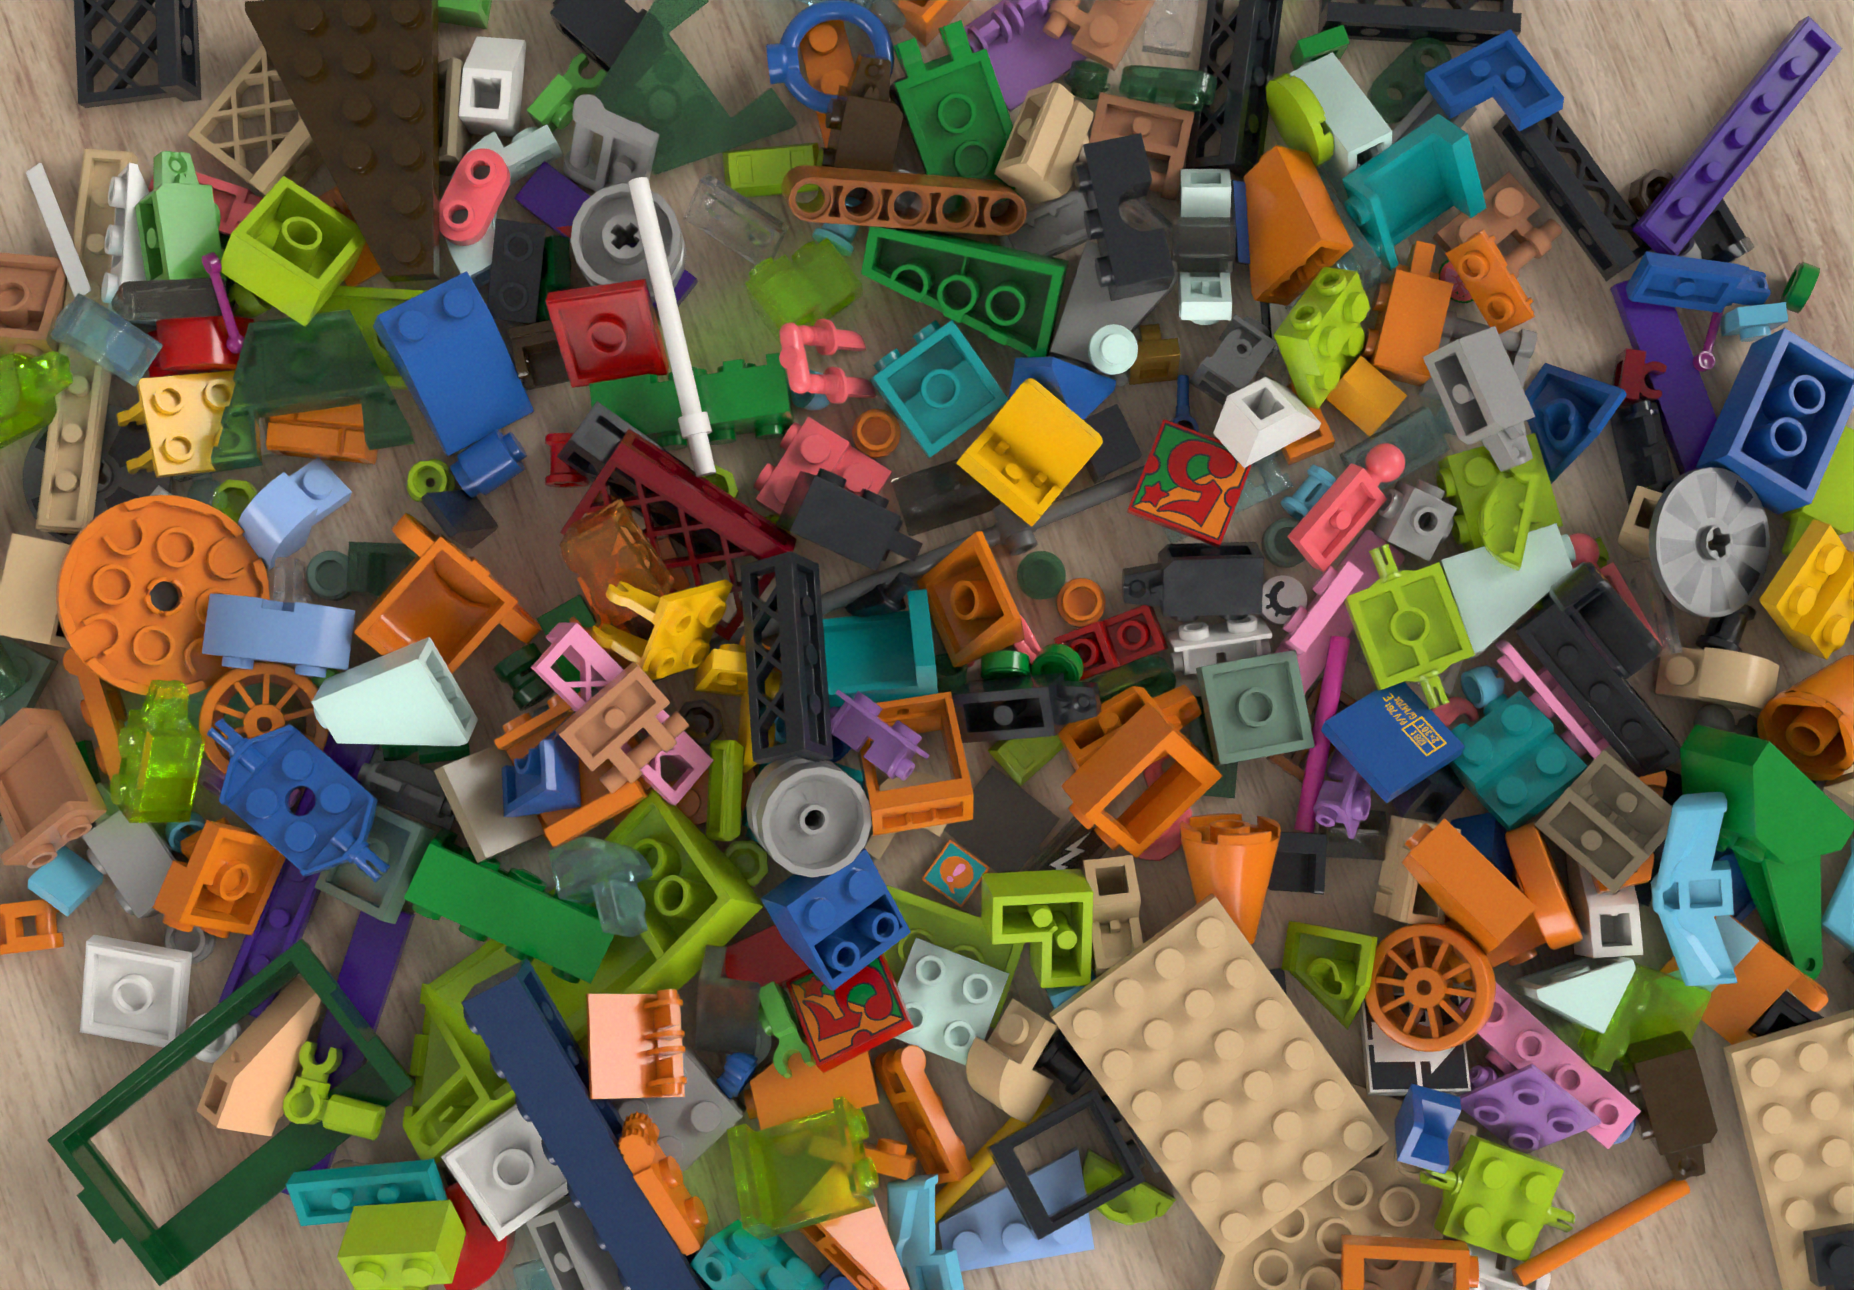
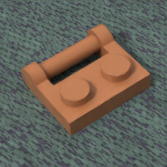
M1100 92L1089 143L1141 133L1147 157L1168 161L1166 174L1150 170L1152 183L1149 190L1160 192V198L1175 201L1180 184V169H1183L1194 112Z

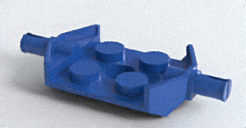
M223 718L214 725L227 735L229 739L217 729L210 728L207 735L229 752L230 757L219 802L222 805H227L293 863L303 876L328 870L347 861L351 864L355 863L374 882H377L383 875L368 863L369 861L382 873L388 871L390 865H387L368 848L370 844L367 842L374 822L378 800L296 727L287 725L251 739L243 738ZM308 787L315 795V806L309 814L297 816L290 810L289 797L297 788Z

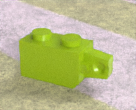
M1845 426L1812 503L1784 512L1782 518L1790 522L1781 551L1785 556H1789L1813 519L1830 524L1838 536L1854 531L1853 429Z

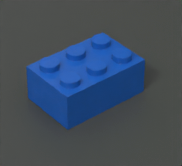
M1786 328L1753 342L1696 467L1698 469L1722 468L1737 474L1752 487L1762 506L1777 515L1811 504L1854 407V369Z

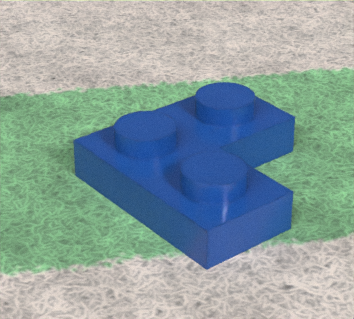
M1511 29L1426 72L1424 78V86L1449 119L1493 97L1517 130L1521 131L1563 109L1564 96Z

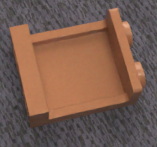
M23 707L0 726V813L15 843L3 852L0 857L4 865H27L28 868L41 867L54 860L57 856L56 851L70 840L77 839L88 833L92 828L91 824L107 812L108 809L60 710Z

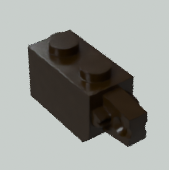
M859 53L848 86L839 85L837 99L831 98L828 103L825 124L826 128L831 129L827 148L821 147L819 150L816 166L892 172L903 114L896 103L889 97L891 61L888 58ZM863 187L854 188L847 194V197L865 199L867 189Z
M1682 1030L1624 1045L1623 1050L1627 1064L1620 1065V1071L1629 1095L1636 1094L1641 1112L1636 1116V1127L1641 1139L1651 1140L1660 1156L1663 1155L1676 1181L1705 1174L1703 1144L1711 1143L1718 1129L1695 1047Z

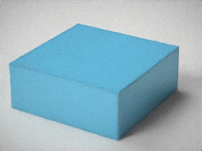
M64 845L57 851V856L54 860L41 866L28 879V889L68 917L103 883L104 874Z

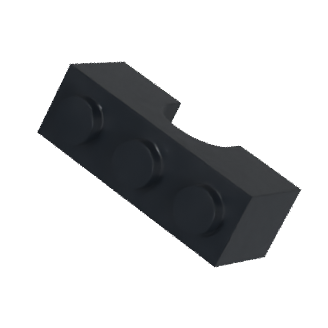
M1138 133L1084 144L1079 157V163L1073 164V175L1078 193L1086 192L1090 210L1084 211V222L1089 240L1097 239L1100 257L1095 258V270L1100 287H1108L1111 301L1168 290L1175 277L1164 228L1138 231L1129 227L1122 220L1119 213V206L1122 203L1147 196L1152 183L1142 134Z

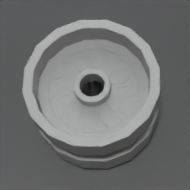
M620 183L600 189L583 202L573 220L571 246L576 263L591 286L646 279L652 303H654L656 300L629 184ZM651 190L673 288H675L685 270L687 248L675 212L661 195ZM637 243V245L633 249L627 244Z
M794 756L773 761L764 767L752 783L746 803L748 825L758 843L774 861L789 872L811 878L834 874L852 863L866 845L872 825L869 800L860 784L829 759L813 762Z

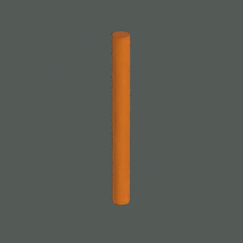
M1672 1178L1511 1269L1515 1281L1522 1287L1536 1281L1689 1194L1690 1187L1686 1180L1676 1181L1675 1178Z

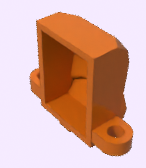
M405 513L392 527V531L417 556L366 610L354 629V633L382 656L430 637L451 674H453L499 623L526 644H529L542 628L526 610L517 604L518 598L490 575V570L474 556L468 557L441 533L435 535L415 517Z

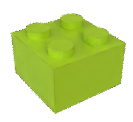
M283 176L231 233L220 262V272L306 327L354 269L366 240L355 222Z

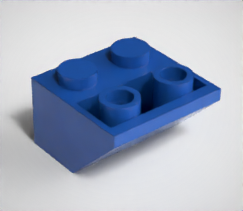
M864 848L852 863L834 874L813 878L793 874L760 898L784 941L825 986L832 991L911 933L870 855Z

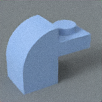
M317 457L292 475L288 476L283 472L267 484L247 505L239 518L238 525L245 531L243 536L258 558H262L265 569L269 571L304 547L311 527L347 503L352 491Z

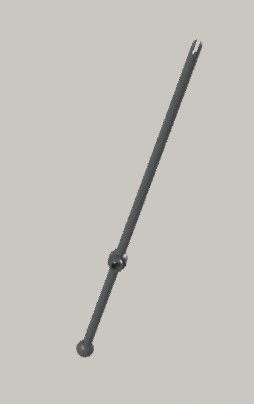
M1145 465L1054 501L1032 527L1002 503L993 509L997 522L994 526L982 530L990 548L999 544L1007 545L1011 556L1026 553L1038 545L1034 535L1037 529L1135 490ZM971 535L919 555L915 561L909 559L822 594V614L824 615L853 603L874 589L878 584L886 582L889 585L899 572L907 574L911 579L928 573ZM771 618L762 632V639L779 633V623L775 619ZM744 626L739 627L729 641L720 635L712 638L709 642V654L714 648L719 649L720 645L739 644L742 636L745 635ZM664 678L656 679V680H653L652 682L654 683V682H657V681L662 680V679H664ZM597 688L591 690L593 697L599 692ZM548 704L537 708L533 712L532 718L550 709Z

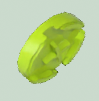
M1283 73L1270 80L1266 87V100L1274 124L1286 146L1291 149L1308 152L1316 168L1329 161L1334 152V138L1331 132L1325 135L1323 133L1320 123L1326 120L1325 112L1313 91L1301 78L1295 75L1290 77L1288 73Z

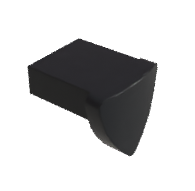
M1723 199L1692 236L1701 251L1702 259L1732 263L1754 248L1750 238L1745 236Z

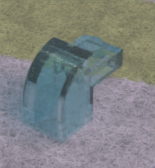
M80 293L77 294L72 303L64 307L55 321V328L50 334L52 336L51 339L60 345L87 358L111 375L136 387L163 346L133 324Z
M594 837L578 838L548 851L559 899L588 905L596 902L602 932L634 937L648 930L644 915L646 908L645 900L638 889L637 883L653 876L648 862L641 853L630 846Z

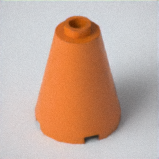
M1854 655L1843 656L1772 697L1766 703L1757 719L1759 738L1770 741L1810 780H1834L1854 764Z
M1236 813L1193 816L1189 818V825L1182 821L1180 823V838L1196 904L1212 893L1219 900L1250 945H1252L1257 935L1281 835V825L1276 820L1263 816H1257V825L1242 821V814Z

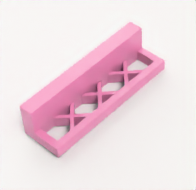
M558 623L546 636L552 643L551 646L531 667L575 712L592 698L591 687H596L600 691L623 671L618 663L578 623ZM563 654L580 671V681L564 682L550 667ZM573 687H581V697L572 689ZM662 710L655 717L660 723H663L669 715ZM644 728L639 730L645 737L649 735ZM685 731L675 738L677 744L670 751L665 753L662 750L650 761V766L646 764L640 769L643 773L641 777L670 805L675 806L714 761ZM627 742L620 747L625 754L632 750ZM663 755L681 773H684L672 788L661 778L660 756Z

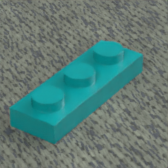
M434 1159L293 1172L286 1183L301 1226L349 1222L354 1206L448 1200Z

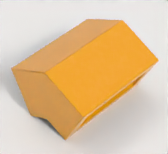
M1360 356L1339 379L1337 386L1329 393L1326 399L1371 437L1403 402L1407 395L1366 359Z

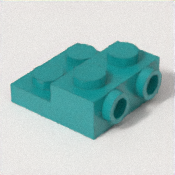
M937 320L931 322L912 336L918 345L904 355H901L896 348L873 364L878 373L870 379L894 415L902 421L927 458L932 457L1009 400L953 320L943 327L940 326Z
M1520 690L1510 698L1506 694H1501L1487 704L1483 711L1485 717L1472 727L1467 723H1462L1451 731L1465 748L1461 756L1448 763L1462 784L1507 831L1521 827L1559 798L1588 767L1554 732L1553 723Z
M757 1212L743 1222L737 1219L712 1236L690 1264L713 1290H822L826 1285Z

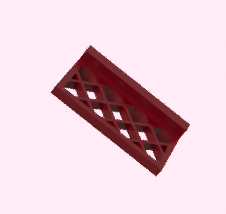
M629 428L560 531L561 534L659 597L679 592L668 585L665 569L691 565L695 586L698 587L704 585L699 564L726 560L730 582L733 584L730 593H733L737 610L728 623L721 619L717 623L714 632L728 641L744 620L741 595L742 585L741 581L738 582L733 558L753 556L758 560H762L786 552H794L797 540L704 477H696L695 471ZM616 467L635 479L637 496L612 499L608 478ZM645 486L655 493L647 494ZM601 490L603 501L592 503ZM667 500L677 506L681 523L654 527L649 503ZM641 504L646 529L634 530L632 532L637 540L649 538L654 559L651 568L609 560L612 548L607 545L614 544L619 530L615 513L616 508ZM606 510L611 534L594 537L577 525L585 513ZM688 514H689L690 516H692L693 518H695L696 520H695V521H689V519H688ZM706 528L712 529L720 535L723 550L697 554L691 531ZM683 532L689 556L662 560L657 536ZM730 542L739 548L731 549ZM656 571L658 578L649 572ZM775 572L758 578L759 597H761L775 577Z

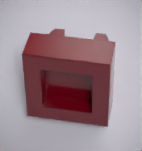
M1626 348L1616 357L1612 385L1624 389L1627 394L1620 404L1622 406H1630L1639 398L1644 401H1655L1662 397L1663 391L1649 389L1645 385L1644 378L1648 373L1655 375L1664 374L1667 366L1657 361L1645 364L1647 351Z

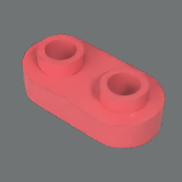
M479 148L468 152L461 159L439 203V231L449 242L459 246H469L480 241L486 234L510 184L509 169L498 153L490 149ZM478 167H490V173L485 179L479 180L474 178L475 170ZM467 210L468 217L465 222L461 224L452 222V217L456 211Z

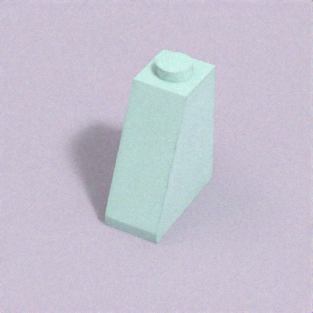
M1332 52L1316 61L1305 63L1299 69L1289 74L1290 77L1295 75L1301 78L1313 91L1323 107L1326 120L1320 123L1324 135L1328 132L1333 134L1334 152L1331 159L1322 164L1345 207L1344 202L1348 197L1342 179L1392 145V130Z
M1557 523L1528 532L1522 565L1519 571L1500 564L1486 550L1485 546L1440 561L1444 576L1475 653V656L1469 657L1468 660L1481 655L1547 596L1553 584L1573 570L1571 563L1576 560V554L1572 541L1567 534H1560Z
M430 637L325 679L311 701L314 705V713L319 724L330 731L336 743L461 746L468 743L478 721L477 716Z

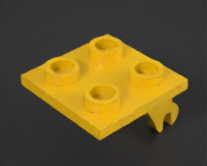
M238 370L137 379L136 384L140 401L129 410L119 412L116 415L118 425L121 427L127 426L132 421H136L137 425L146 423L151 448L140 457L126 462L128 473L136 474L140 469L146 468L147 472L155 471L156 478L250 468L258 465Z
M724 579L664 595L661 598L635 588L626 582L619 581L617 587L609 584L606 597L611 602L633 610L654 624V628L648 641L607 623H603L601 630L593 626L590 636L601 647L612 649L629 661L635 662L651 681L696 668L702 664L709 654V642L717 623L725 615L727 609L726 601L733 584Z

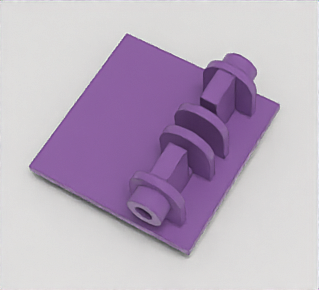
M1002 0L964 27L972 53L987 49L1009 112L1023 104L1029 90L1053 83L1088 58L1073 50L1071 42L1074 36L1067 27L1059 40L1051 38L1043 32V27L1050 17L1048 9L1051 6L1049 2L1052 0Z
M1533 1064L1503 1077H1498L1491 1067L1474 1066L1469 1071L1471 1091L1458 1096L1461 1100V1109L1509 1147L1526 1154L1601 1124V1119Z

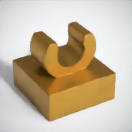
M1159 323L1139 325L1141 339H1138L1137 358L1134 364L1127 370L1129 385L1177 380L1181 356L1178 338L1162 339Z

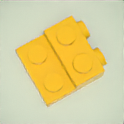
M1815 519L1812 520L1759 599L1793 647L1827 660L1832 652L1839 650L1844 645L1850 625L1854 620V552L1846 549L1830 524Z

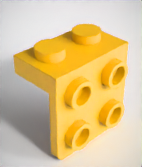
M1028 378L1018 387L988 427L964 452L956 464L1032 527L1100 448L1103 439L1097 431L1039 382Z
M738 644L720 645L719 649L714 648L695 671L693 691L741 697L737 742L744 747L743 773H747L757 763L753 762L746 648ZM773 670L765 681L766 695L772 700L779 690L780 683L779 673H774ZM775 722L768 730L769 747H772L775 741Z

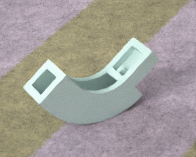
M547 124L539 129L537 127H529L522 130L513 137L512 143L506 147L503 146L499 137L493 131L468 151L485 148L498 153L510 172L508 189L516 181L536 171L544 161L549 164L564 156ZM478 167L475 170L474 178L479 180L485 179L490 173V167ZM456 211L452 217V222L455 224L465 222L468 217V211ZM497 212L486 234L477 243L469 246H459L446 239L450 254L460 273L462 274L467 271L476 288L490 282Z
M1180 169L1179 317H1181V320H1191L1199 325H1212L1219 322V320H1231L1232 318L1229 270L1231 208L1229 169Z

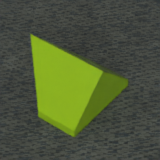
M1289 920L1281 969L1287 970L1348 1030L1370 988L1378 937L1361 932Z

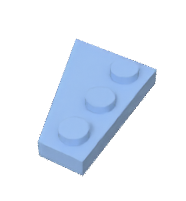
M1077 1146L1061 1154V1157L1026 1173L1048 1215L1086 1195ZM1007 1186L980 1197L938 1221L942 1249L957 1250L961 1272L1095 1250L1089 1212L1044 1238L1036 1240L1032 1236Z

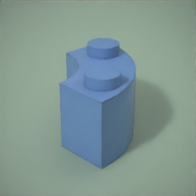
M210 593L202 654L223 656L221 666L253 670L254 660L296 665V675L326 678L327 668L348 670L355 610L300 602H279L258 597Z

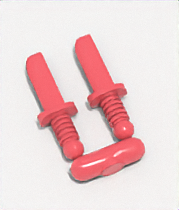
M818 319L814 326H797L792 322L781 326L779 338L782 351L780 352L779 360L781 365L786 368L792 391L798 394L806 392L826 394L829 402L835 404L845 402L847 397H876L874 387L870 381L864 378L846 377L844 371L839 367H828L824 374H810L804 345L815 346L818 353L824 356H832L837 350L865 351L866 346L860 334L854 331L835 329L834 323L829 319Z

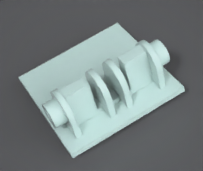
M915 938L897 986L914 1028L894 1038L966 1065L968 1053L975 1037L985 1040L1009 973Z

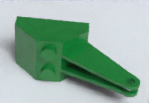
M1695 724L1680 748L1682 795L1707 792H1722L1725 794L1727 810L1723 815L1716 850L1724 852L1726 848L1733 850L1772 948L1802 973L1815 980L1823 966L1821 855L1842 850L1854 831V821L1770 741Z

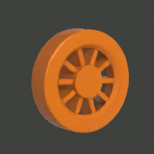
M254 661L253 670L242 668L229 670L212 685L200 709L199 735L207 756L226 775L230 761L229 752L207 735L210 728L213 727L225 737H228L214 725L224 717V713L244 720L243 725L233 727V729L239 734L246 733L250 739L285 727V721L306 716L305 732L301 733L323 751L329 730L319 724L314 713V705L311 702L319 688L310 677L296 675L295 667L289 664ZM256 683H263L262 702L256 704L245 687ZM270 683L288 689L276 704L269 703ZM237 692H239L250 708L247 712L227 706ZM294 694L301 702L303 709L283 714L281 708Z
M1532 822L1507 831L1505 839L1517 872L1516 879L1520 890L1537 907L1533 914L1548 946L1552 950H1557L1582 941L1583 935L1541 830Z
M1412 924L1393 931L1376 946L1371 984L1365 996V1001L1375 1023L1393 1041L1417 1051H1441L1467 1042L1484 1027L1494 1007L1496 996L1495 976L1492 965L1484 951L1459 929L1445 924ZM1427 946H1439L1440 949L1431 966ZM1414 949L1419 968L1405 956ZM1451 952H1453L1464 964L1447 972L1444 970V967ZM1397 965L1408 974L1405 979L1393 977ZM1469 971L1472 989L1454 987L1452 979ZM1393 985L1404 987L1405 995L1395 1000ZM1451 995L1471 998L1465 1012L1460 1010L1450 1000ZM1408 1002L1414 1005L1409 1017L1399 1008ZM1439 1006L1455 1021L1443 1026ZM1425 1008H1427L1430 1027L1419 1024Z

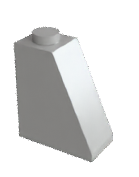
M1086 241L1049 357H1055L1096 373L1098 370L1093 366L1088 355V344L1094 332L1103 326L1117 324L1124 326L1133 333L1172 291L1180 270L1174 269L1175 277L1168 290L1111 301L1108 287L1101 288L1096 275L1095 258L1100 257L1098 244Z

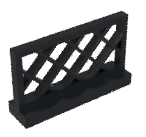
M74 0L79 105L85 108L172 97H176L183 102L202 100L197 0H137L138 2L121 23L108 12L116 0H98V2L96 0ZM149 10L156 17V29L146 42L143 43L131 31ZM104 16L116 29L99 49L92 43V30ZM128 37L140 49L122 70L110 57L124 39ZM151 58L158 64L159 84L140 86L133 78L148 59ZM106 63L118 76L106 91L94 92V77Z

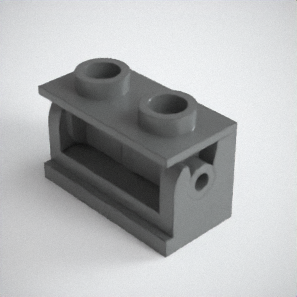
M1235 314L1219 337L1222 343L1212 357L1208 355L1205 357L1189 383L1224 406L1228 395L1249 384L1277 342L1268 337L1270 331L1262 323L1248 316L1243 320Z

